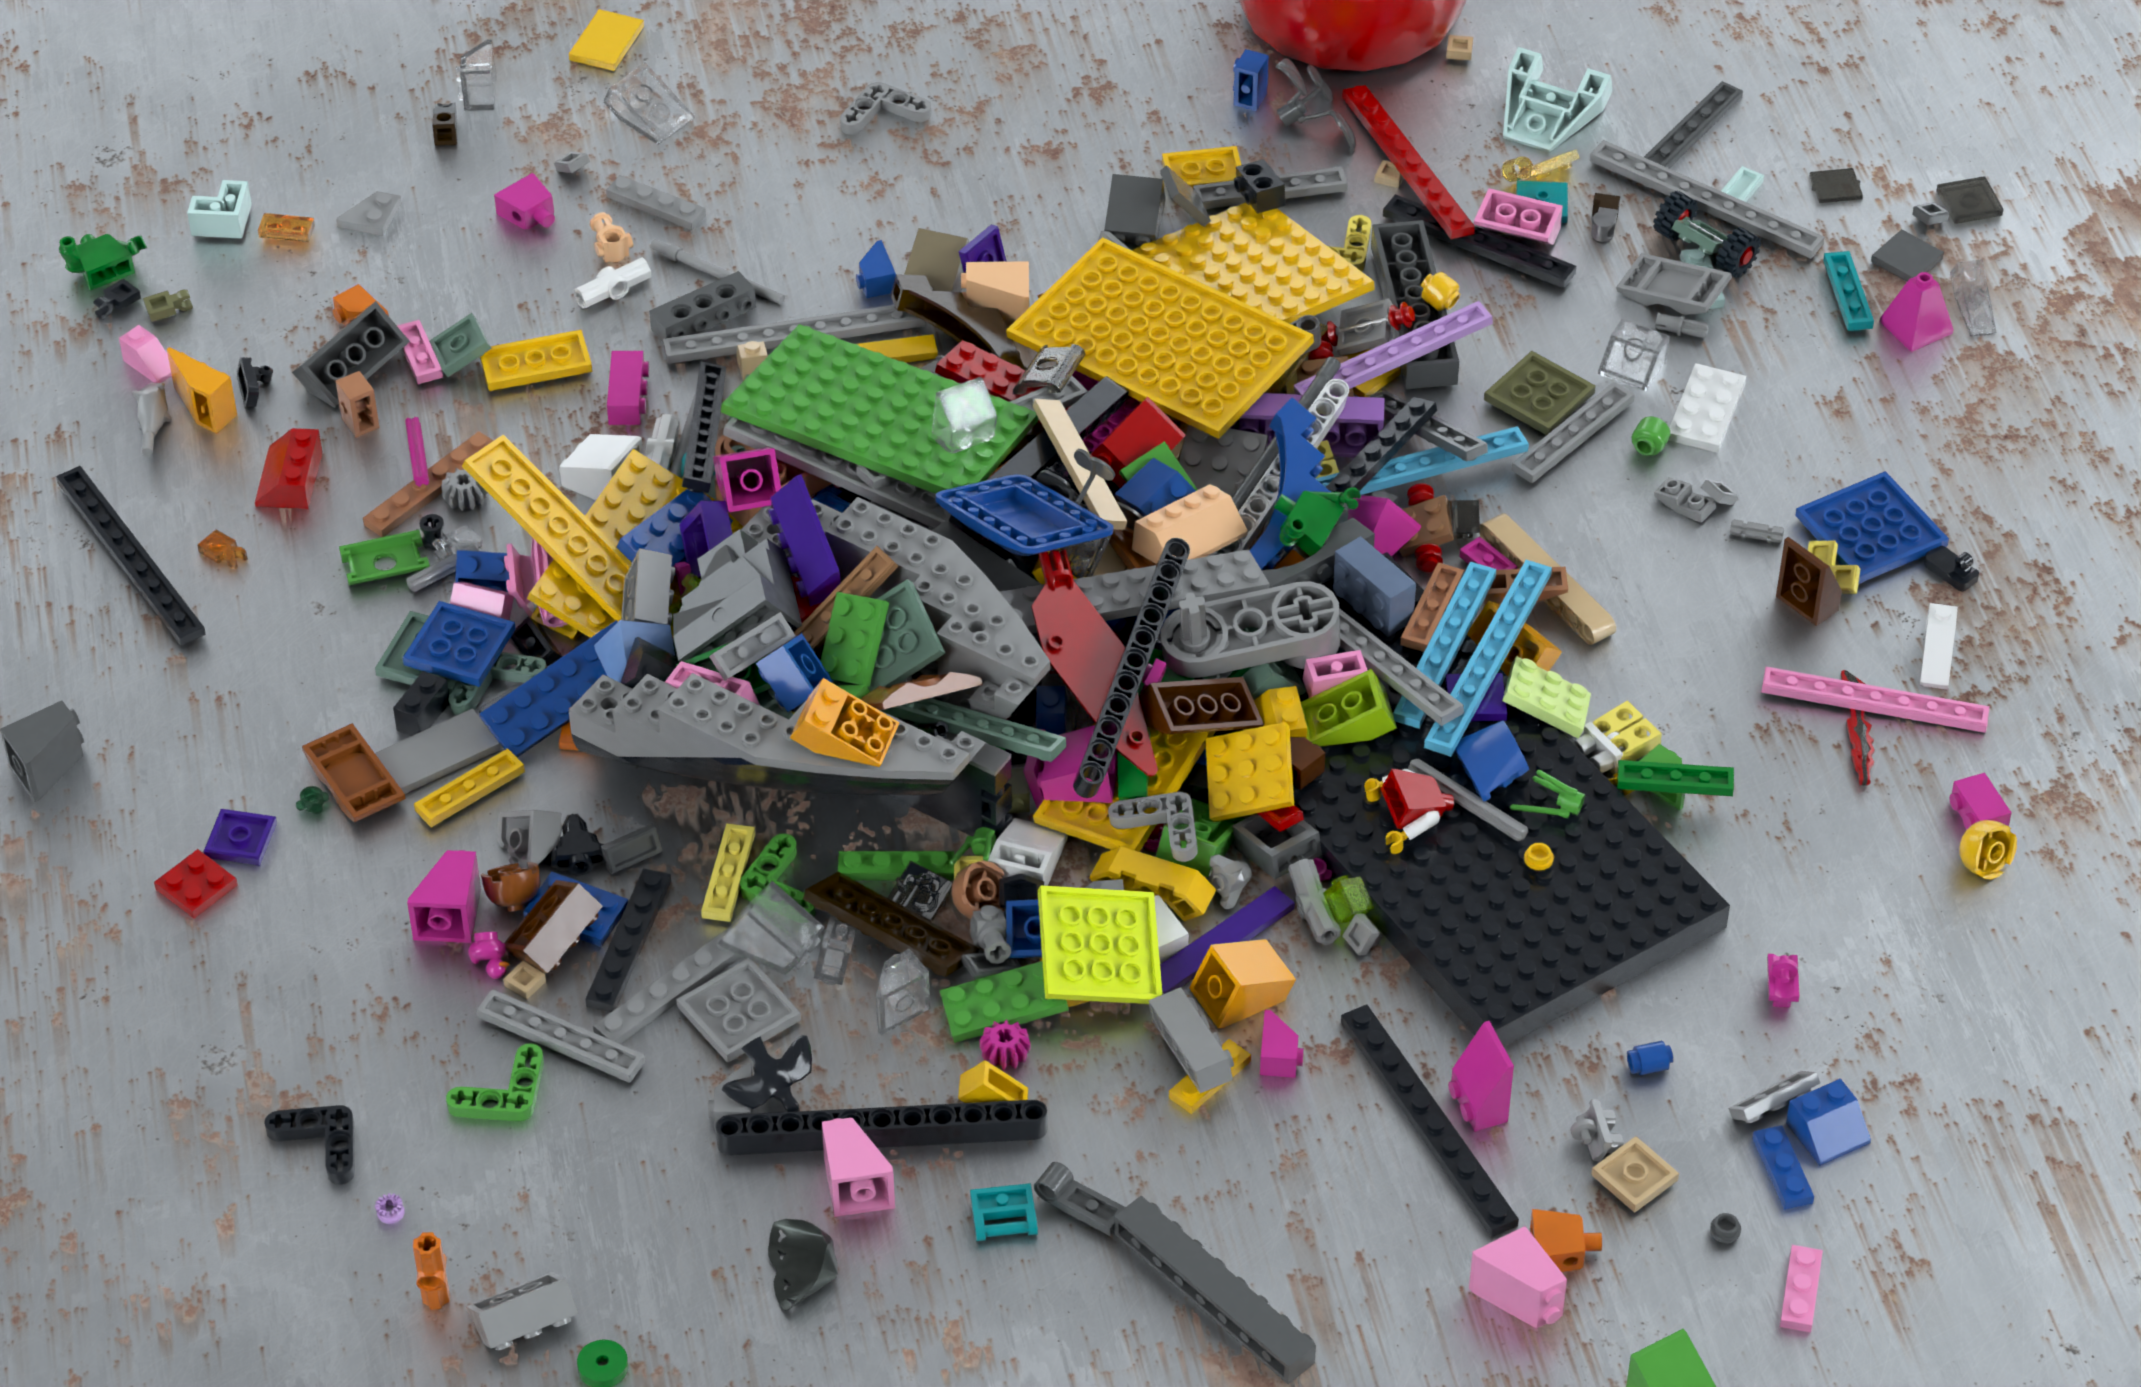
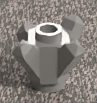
M1219 854L1210 856V867L1213 868L1211 876L1206 879L1216 888V892L1222 896L1220 904L1223 908H1234L1243 887L1251 879V869L1244 861H1233Z

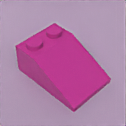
M1490 1021L1482 1024L1452 1068L1451 1081L1448 1083L1452 1098L1457 1099L1460 1104L1463 1119L1466 1122H1470L1474 1132L1506 1123L1509 1118L1514 1065Z

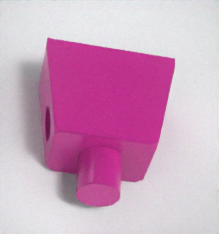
M533 173L494 194L496 214L524 230H529L539 223L545 228L550 227L554 223L553 197Z

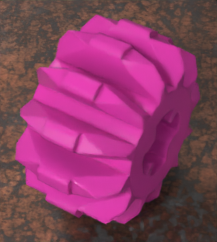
M1006 1019L1003 1024L994 1021L992 1028L985 1027L983 1036L980 1039V1049L984 1060L990 1061L995 1067L1001 1065L1004 1071L1009 1065L1016 1069L1018 1062L1026 1061L1027 1054L1031 1049V1043L1026 1029H1021L1018 1022L1010 1025Z

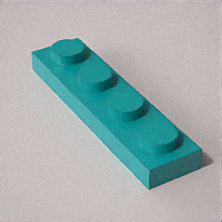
M1850 251L1824 253L1823 262L1847 331L1873 329L1874 319Z

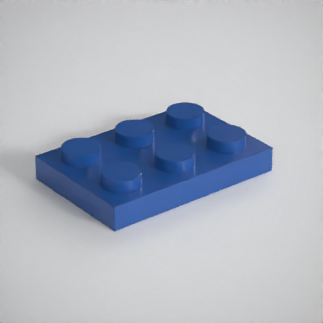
M551 871L539 888L538 894L523 911L524 918L555 880L579 883L603 906L598 912L596 921L589 927H585L579 935L580 940L602 947L620 921L628 904V899Z

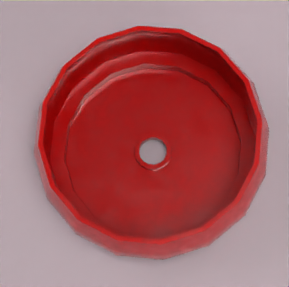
M1239 0L1254 33L1282 55L1323 69L1369 71L1404 64L1435 48L1457 22L1466 4V0Z

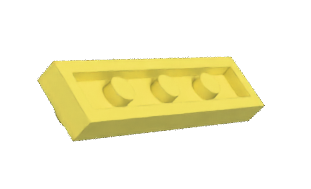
M726 823L702 906V918L731 922L740 890V879L745 873L754 841L755 827Z

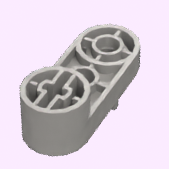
M1311 581L1290 583L1205 602L1203 596L1196 598L1194 592H1189L1185 594V600L1179 601L1180 609L1174 611L1165 620L1161 628V646L1164 661L1176 674L1188 678L1207 677L1283 660L1290 666L1304 669L1306 659L1336 654L1340 646L1339 602L1331 590L1322 584ZM1246 627H1256L1259 629L1249 633L1242 631Z

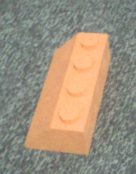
M1209 484L1135 521L1132 550L1157 564L1167 541L1171 538H1181L1190 547L1189 560L1202 558L1247 536L1248 530L1231 496L1221 491L1218 487Z

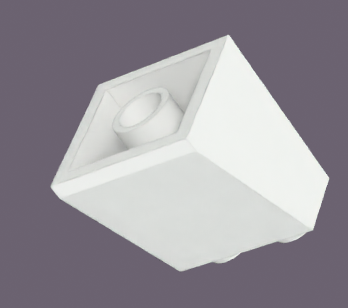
M590 434L583 442L577 445L575 451L567 459L562 461L559 468L562 486L596 501L632 449L643 454L642 438L639 436Z

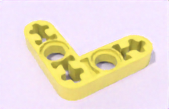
M1364 215L1351 217L1348 221L1344 248L1328 246L1361 272L1366 264L1371 235V220ZM1358 227H1362L1361 232H1356ZM1353 242H1358V243H1361V244H1363V245H1362V246H1352L1351 243H1353Z

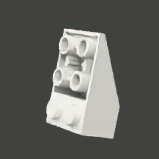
M1014 818L996 840L988 862H992L1002 869L1005 874L1002 876L1003 878L1025 874L1044 881V886H1048L1069 835L1038 825L1035 822Z

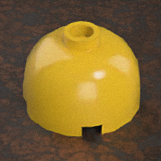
M1993 820L1976 822L1962 836L1959 847L1960 858L1964 866L1975 875L1990 880L1997 878L2004 873L1999 870L2005 864L2010 865L2014 859L2017 850L2016 835L2011 833L2009 826Z

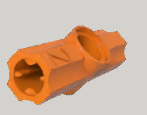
M422 1232L418 1238L413 1240V1251L417 1268L416 1285L420 1288L424 1304L428 1305L430 1309H441L443 1305L450 1301L446 1274L447 1257L443 1254L441 1239L437 1238L433 1232Z

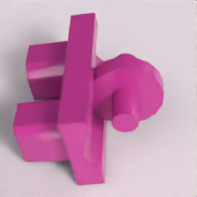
M1768 953L1769 1001H1773L1774 1007L1789 1008L1791 1007V1002H1799L1800 997L1798 955L1777 956Z

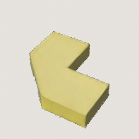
M1809 541L1808 551L1830 566L1842 590V594H1857L1860 576L1859 566L1835 565L1838 549L1836 541Z

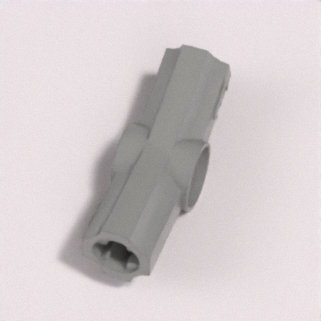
M1313 859L1299 860L1288 867L1297 894L1296 906L1302 920H1307L1317 942L1323 943V945L1331 944L1341 936V929L1332 912L1329 893L1326 888H1322Z

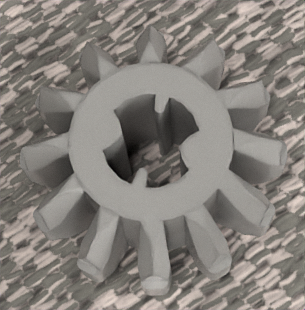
M455 468L454 473H447L446 478L442 480L443 499L452 509L460 507L462 512L465 508L474 510L475 505H483V500L487 498L488 492L465 469L459 470Z

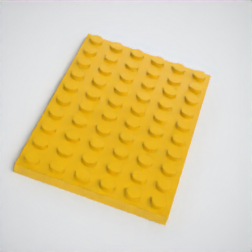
M1103 237L1006 330L1007 338L1099 382L1108 376L1128 390V396L1140 402L1149 397L1164 413L1218 439L1314 343L1313 334Z

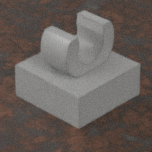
M1355 914L1342 935L1358 955H1367L1371 947L1377 946L1383 937L1365 914Z

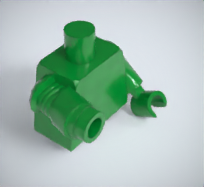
M86 234L81 238L79 245H76L75 239L71 236L60 239L59 253L66 262V270L72 273H82L88 289L92 291L135 274L132 257L138 254L140 250L146 249L147 246L141 235L129 239L128 243L116 240L110 234H104L97 238L92 234Z
M1351 487L1345 490L1344 493L1303 491L1296 502L1281 494L1273 508L1287 516L1280 527L1279 538L1282 544L1286 546L1296 544L1309 556L1317 553L1324 545L1345 509L1343 507L1344 503L1347 504L1349 509H1356L1358 507L1357 500L1353 498H1361L1359 490Z

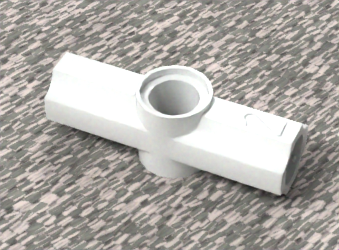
M643 257L616 270L611 266L605 267L598 273L596 279L575 288L574 296L582 309L608 297H611L613 300L621 299L627 294L629 287L651 278V270Z
M662 414L660 418H656L652 438H648L646 444V457L669 470L670 464L673 463L676 454L679 420L670 414Z

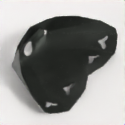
M783 1219L775 1221L770 1232L768 1256L777 1270L773 1281L774 1291L778 1303L785 1311L810 1297L837 1278L838 1275L837 1259L834 1253L832 1238L820 1228L805 1220ZM779 1230H782V1232L786 1235V1237H784L781 1240V1242H778V1239L781 1236ZM778 1251L786 1253L782 1260L780 1259L781 1254ZM784 1279H786L791 1284V1286L787 1287L786 1290H784V1287L786 1286V1284L784 1283ZM789 1299L796 1300L793 1306H791V1302L788 1301Z

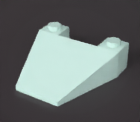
M1518 47L1508 70L1503 138L1550 153L1603 112L1613 91L1611 75L1587 68L1577 92L1565 90L1539 82L1538 80L1543 71L1542 55Z

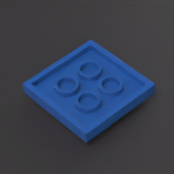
M439 601L403 656L404 666L480 687L516 630L515 622Z

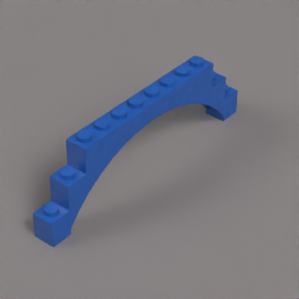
M1293 397L1275 414L1269 427L1275 432L1279 451L1280 477L1277 500L1283 494L1296 502L1303 491H1331L1315 479L1323 469L1320 465L1325 455L1307 441L1315 431L1312 426L1317 418ZM1276 509L1273 511L1265 532L1249 550L1261 570H1266L1267 568L1269 570L1274 569L1282 559L1280 555L1284 551L1289 553L1296 545L1286 546L1280 541V527L1287 516ZM1180 608L1168 610L1164 622L1174 611ZM1137 616L1105 622L1113 632L1115 631L1118 634L1127 624L1133 628Z

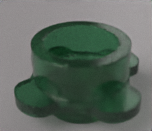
M306 787L300 792V800L296 802V808L299 811L306 810L313 814H319L323 811L322 806L324 802L329 800V795L327 792H322L319 787Z

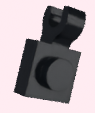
M125 279L118 281L103 290V297H98L93 301L94 305L100 308L95 311V314L101 319L107 318L114 307L122 310L141 299L140 290Z

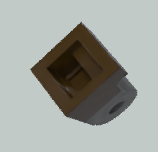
M435 103L432 122L435 146L457 145L456 103Z

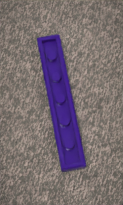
M1274 886L1160 964L1162 995L1183 987L1194 979L1211 945L1249 941L1294 910L1295 902Z

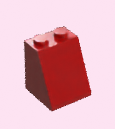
M1147 397L1111 431L1091 455L1103 460L1114 470L1115 477L1112 481L1119 488H1122L1126 482L1119 474L1121 469L1164 441L1169 449L1172 450L1186 435Z

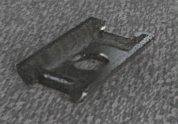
M1072 344L1070 347L1042 346L1015 385L1013 394H1025L1027 387H1048L1049 393H1061L1086 354L1084 349L1076 344ZM1045 362H1056L1054 365L1049 367H1038L1040 364Z

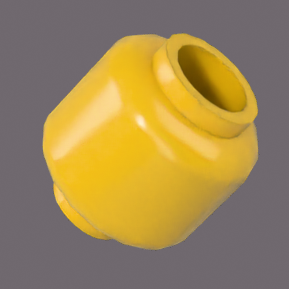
M1438 272L1435 275L1429 274L1421 283L1423 288L1421 296L1423 300L1438 311L1450 310L1461 296L1459 284L1444 272Z

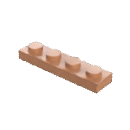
M1442 563L1437 564L1401 636L1400 645L1422 652L1425 651L1464 575L1463 569Z

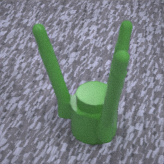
M1537 770L1536 773L1540 777L1533 776V781L1558 793L1556 805L1561 806V808L1555 809L1515 804L1510 806L1511 810L1559 815L1568 819L1570 813L1574 815L1579 814L1585 794L1567 786L1549 774Z
M981 827L975 831L974 836H967L965 843L950 860V864L954 865L969 847L976 856H983V860L988 861L996 842L995 831L987 827Z

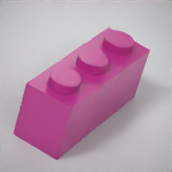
M612 351L607 397L609 425H641V414H646V398H643V396L648 395V381L644 380V377H649V361H644L643 351Z

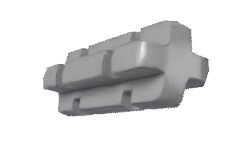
M1736 519L1731 522L1730 534L1741 536V534H1745V537L1767 540L1768 538L1772 542L1778 543L1783 540V527L1773 526V528H1770L1769 525L1747 522L1746 524L1743 523L1744 521Z

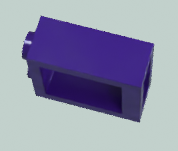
M700 501L679 524L686 561L690 565L694 585H699L702 580L697 559L732 535L726 501Z

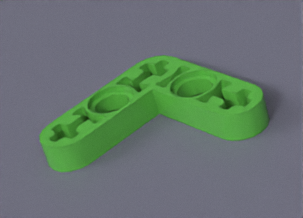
M779 834L771 839L741 877V895L744 899L795 922L807 923L814 919L816 908L813 904L803 899L804 892L777 881L797 854L795 838L789 834ZM764 864H774L776 866L771 871L761 869ZM774 894H783L785 896L781 901L770 899Z
M530 1043L518 1048L508 1090L462 1086L451 1089L446 1095L449 1113L455 1117L504 1121H525L529 1119L534 1113L544 1066L541 1047ZM529 1056H534L531 1058V1068L526 1067V1060H528ZM523 1078L533 1080L528 1086L523 1087L517 1084ZM460 1099H463L461 1104H456ZM487 1100H495L498 1102V1104L493 1108H485L482 1106V1104ZM519 1104H524L520 1109H517Z

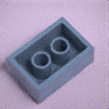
M1361 536L1335 551L1333 590L1337 596L1346 600L1357 613L1362 614L1376 629L1382 631L1387 637L1406 627L1414 612L1416 583Z

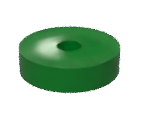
M602 1339L590 1342L582 1348L577 1357L579 1376L585 1384L591 1387H613L625 1378L628 1372V1357L625 1349L619 1343L612 1340ZM602 1362L607 1363L606 1365H603V1366L598 1365V1364H600V1363H602Z

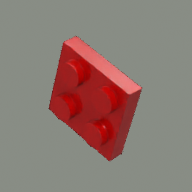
M199 849L195 850L154 881L155 889L194 919L238 886L236 877Z

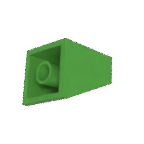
M1684 1328L1630 1356L1626 1387H1716Z

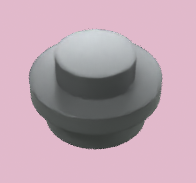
M1722 1213L1712 1220L1710 1233L1719 1242L1731 1243L1740 1237L1741 1225L1734 1215Z

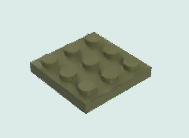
M1530 351L1484 392V401L1548 435L1595 394L1596 385L1536 352Z

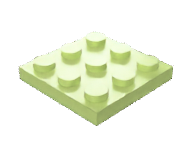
M1516 656L1510 667L1502 701L1579 739L1584 730L1591 693L1580 684H1572L1562 679L1556 672L1546 671L1538 667L1530 659H1522Z

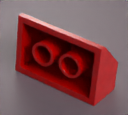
M292 428L269 446L255 499V507L309 509L323 453L319 429Z

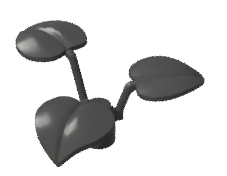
M1285 58L1276 65V68L1283 71L1299 90L1292 99L1286 102V105L1277 110L1282 122L1288 127L1298 120L1300 123H1303L1306 120L1330 115L1345 135L1350 148V154L1353 153L1356 147V138L1350 125L1340 113H1337L1335 110H1329L1306 116L1304 114L1307 112L1305 103L1320 91L1328 102L1334 99L1331 89L1317 69L1311 64L1307 67L1310 77L1317 85V88L1307 95L1308 91L1296 66L1290 59ZM1301 94H1302L1303 96H1306V97L1303 98L1302 100H1301V99H1298V98L1301 96Z
M1077 449L1074 453L1075 461L1081 467L1091 471L1080 495L1071 489L1070 484L1065 479L1048 470L1040 471L1035 480L1088 510L1081 502L1095 476L1098 475L1105 480H1113L1115 472L1103 460L1092 457L1090 453L1083 449ZM1117 502L1127 520L1126 527L1134 531L1135 521L1143 517L1131 507Z

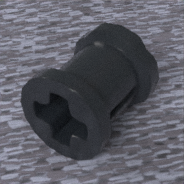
M429 514L422 517L419 525L424 534L422 537L423 546L430 550L443 548L446 543V536L442 532L444 527L443 518L437 514Z

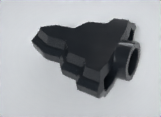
M578 814L567 815L562 825L563 835L560 837L556 849L551 851V867L559 871H570L574 875H585L593 867L602 865L605 861L601 846L604 844L599 843L596 834L588 832L586 822Z

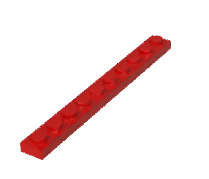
M1367 86L1343 89L1342 98L1450 239L1473 235L1475 225Z

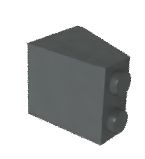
M1112 174L1104 231L1112 233L1123 244L1128 242L1141 246L1144 243L1156 241L1159 236L1166 201L1163 179Z
M62 700L0 729L9 767L34 802L40 800L84 756L81 746L84 743V738L77 728V725L80 724L79 718L73 708L69 710Z

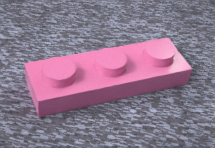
M420 320L397 325L410 341L402 350L417 384L443 378L442 369Z
M1792 1245L1780 1327L1811 1332L1823 1250Z

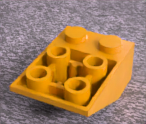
M168 347V360L176 392L196 424L217 434L237 416L231 377L224 372L209 367L204 362H199L183 352Z
M823 678L809 695L790 739L818 754L880 767L900 722Z

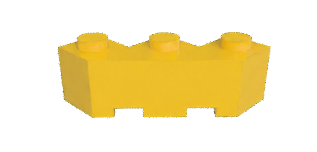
M1122 846L1102 853L1089 877L1092 882L1123 879L1125 891L1154 892V896L1159 895L1183 921L1204 915L1216 892V888L1196 869Z

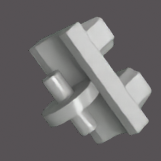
M1591 1099L1588 1111L1576 1117L1577 1122L1571 1126L1570 1130L1574 1139L1583 1140V1143L1588 1145L1592 1160L1601 1162L1606 1154H1612L1623 1146L1624 1141L1621 1134L1610 1133L1609 1131L1616 1124L1614 1111L1602 1109L1600 1100Z

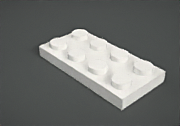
M1695 363L1669 427L1671 431L1669 441L1718 453L1744 389L1746 375Z

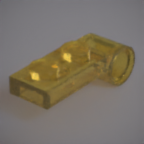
M1577 149L1533 165L1529 158L1520 156L1504 162L1502 175L1509 182H1516L1536 176L1537 180L1552 175L1550 171L1557 168L1558 172L1573 167L1571 162L1580 159ZM1515 164L1519 166V174L1515 171Z

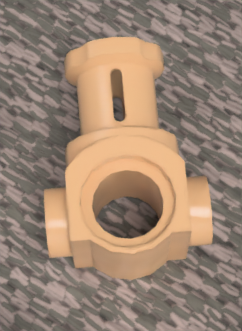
M601 212L594 215L590 220V227L597 233V242L594 243L597 256L602 257L605 263L619 262L626 256H629V248L633 247L630 233H625L621 226L612 225V218L609 214Z

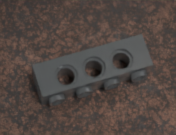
M737 271L649 310L651 330L662 343L663 339L701 333L756 308L755 288Z

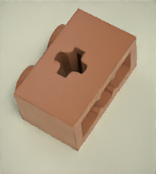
M358 371L336 380L341 418L355 438L380 428L374 389L362 373Z

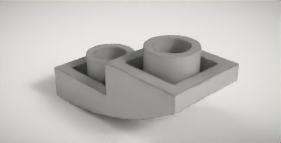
M1670 477L1654 492V496L1672 510L1701 523L1716 509V501L1713 498L1693 493L1690 483Z

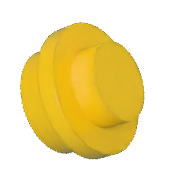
M1534 843L1525 851L1524 861L1531 869L1545 870L1553 864L1554 855L1546 844Z

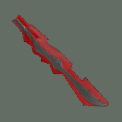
M1841 671V680L1865 684L1848 671ZM1850 709L1851 718L1847 719L1846 724L1849 740L1854 748L1851 749V756L1854 768L1859 775V784L1867 786L1871 783L1870 770L1874 766L1872 758L1875 751L1872 745L1874 739L1869 735L1872 725L1863 719L1864 711Z

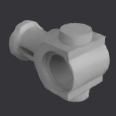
M986 905L981 908V911H973L970 922V936L974 945L985 949V957L991 963L998 964L1004 962L1011 954V947L1005 942L1007 938L1006 919L1002 910Z

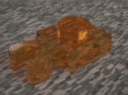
M217 529L197 544L199 553L218 564L226 560L228 566L232 569L238 568L236 558H241L244 561L248 560L246 550L242 547H237L236 540Z

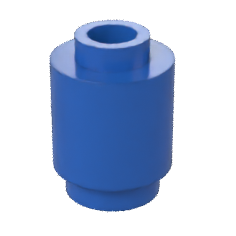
M1661 1040L1634 1046L1633 1050L1627 1051V1062L1631 1073H1639L1641 1076L1669 1070L1670 1063H1673V1053L1670 1045H1665Z

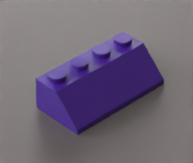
M798 475L770 498L772 508L768 509V514L772 525L778 524L781 533H778L777 537L782 550L787 549L790 557H787L789 569L792 574L797 573L800 580L796 582L800 597H806L809 606H813L823 602L841 583L840 571L803 477Z

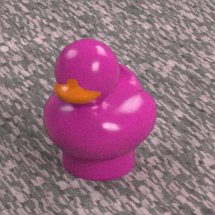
M498 932L475 933L474 942L468 949L471 961L474 964H478L481 960H490L486 965V972L493 979H499L505 975L506 968L510 964L501 960L506 953V947L502 941L498 940Z

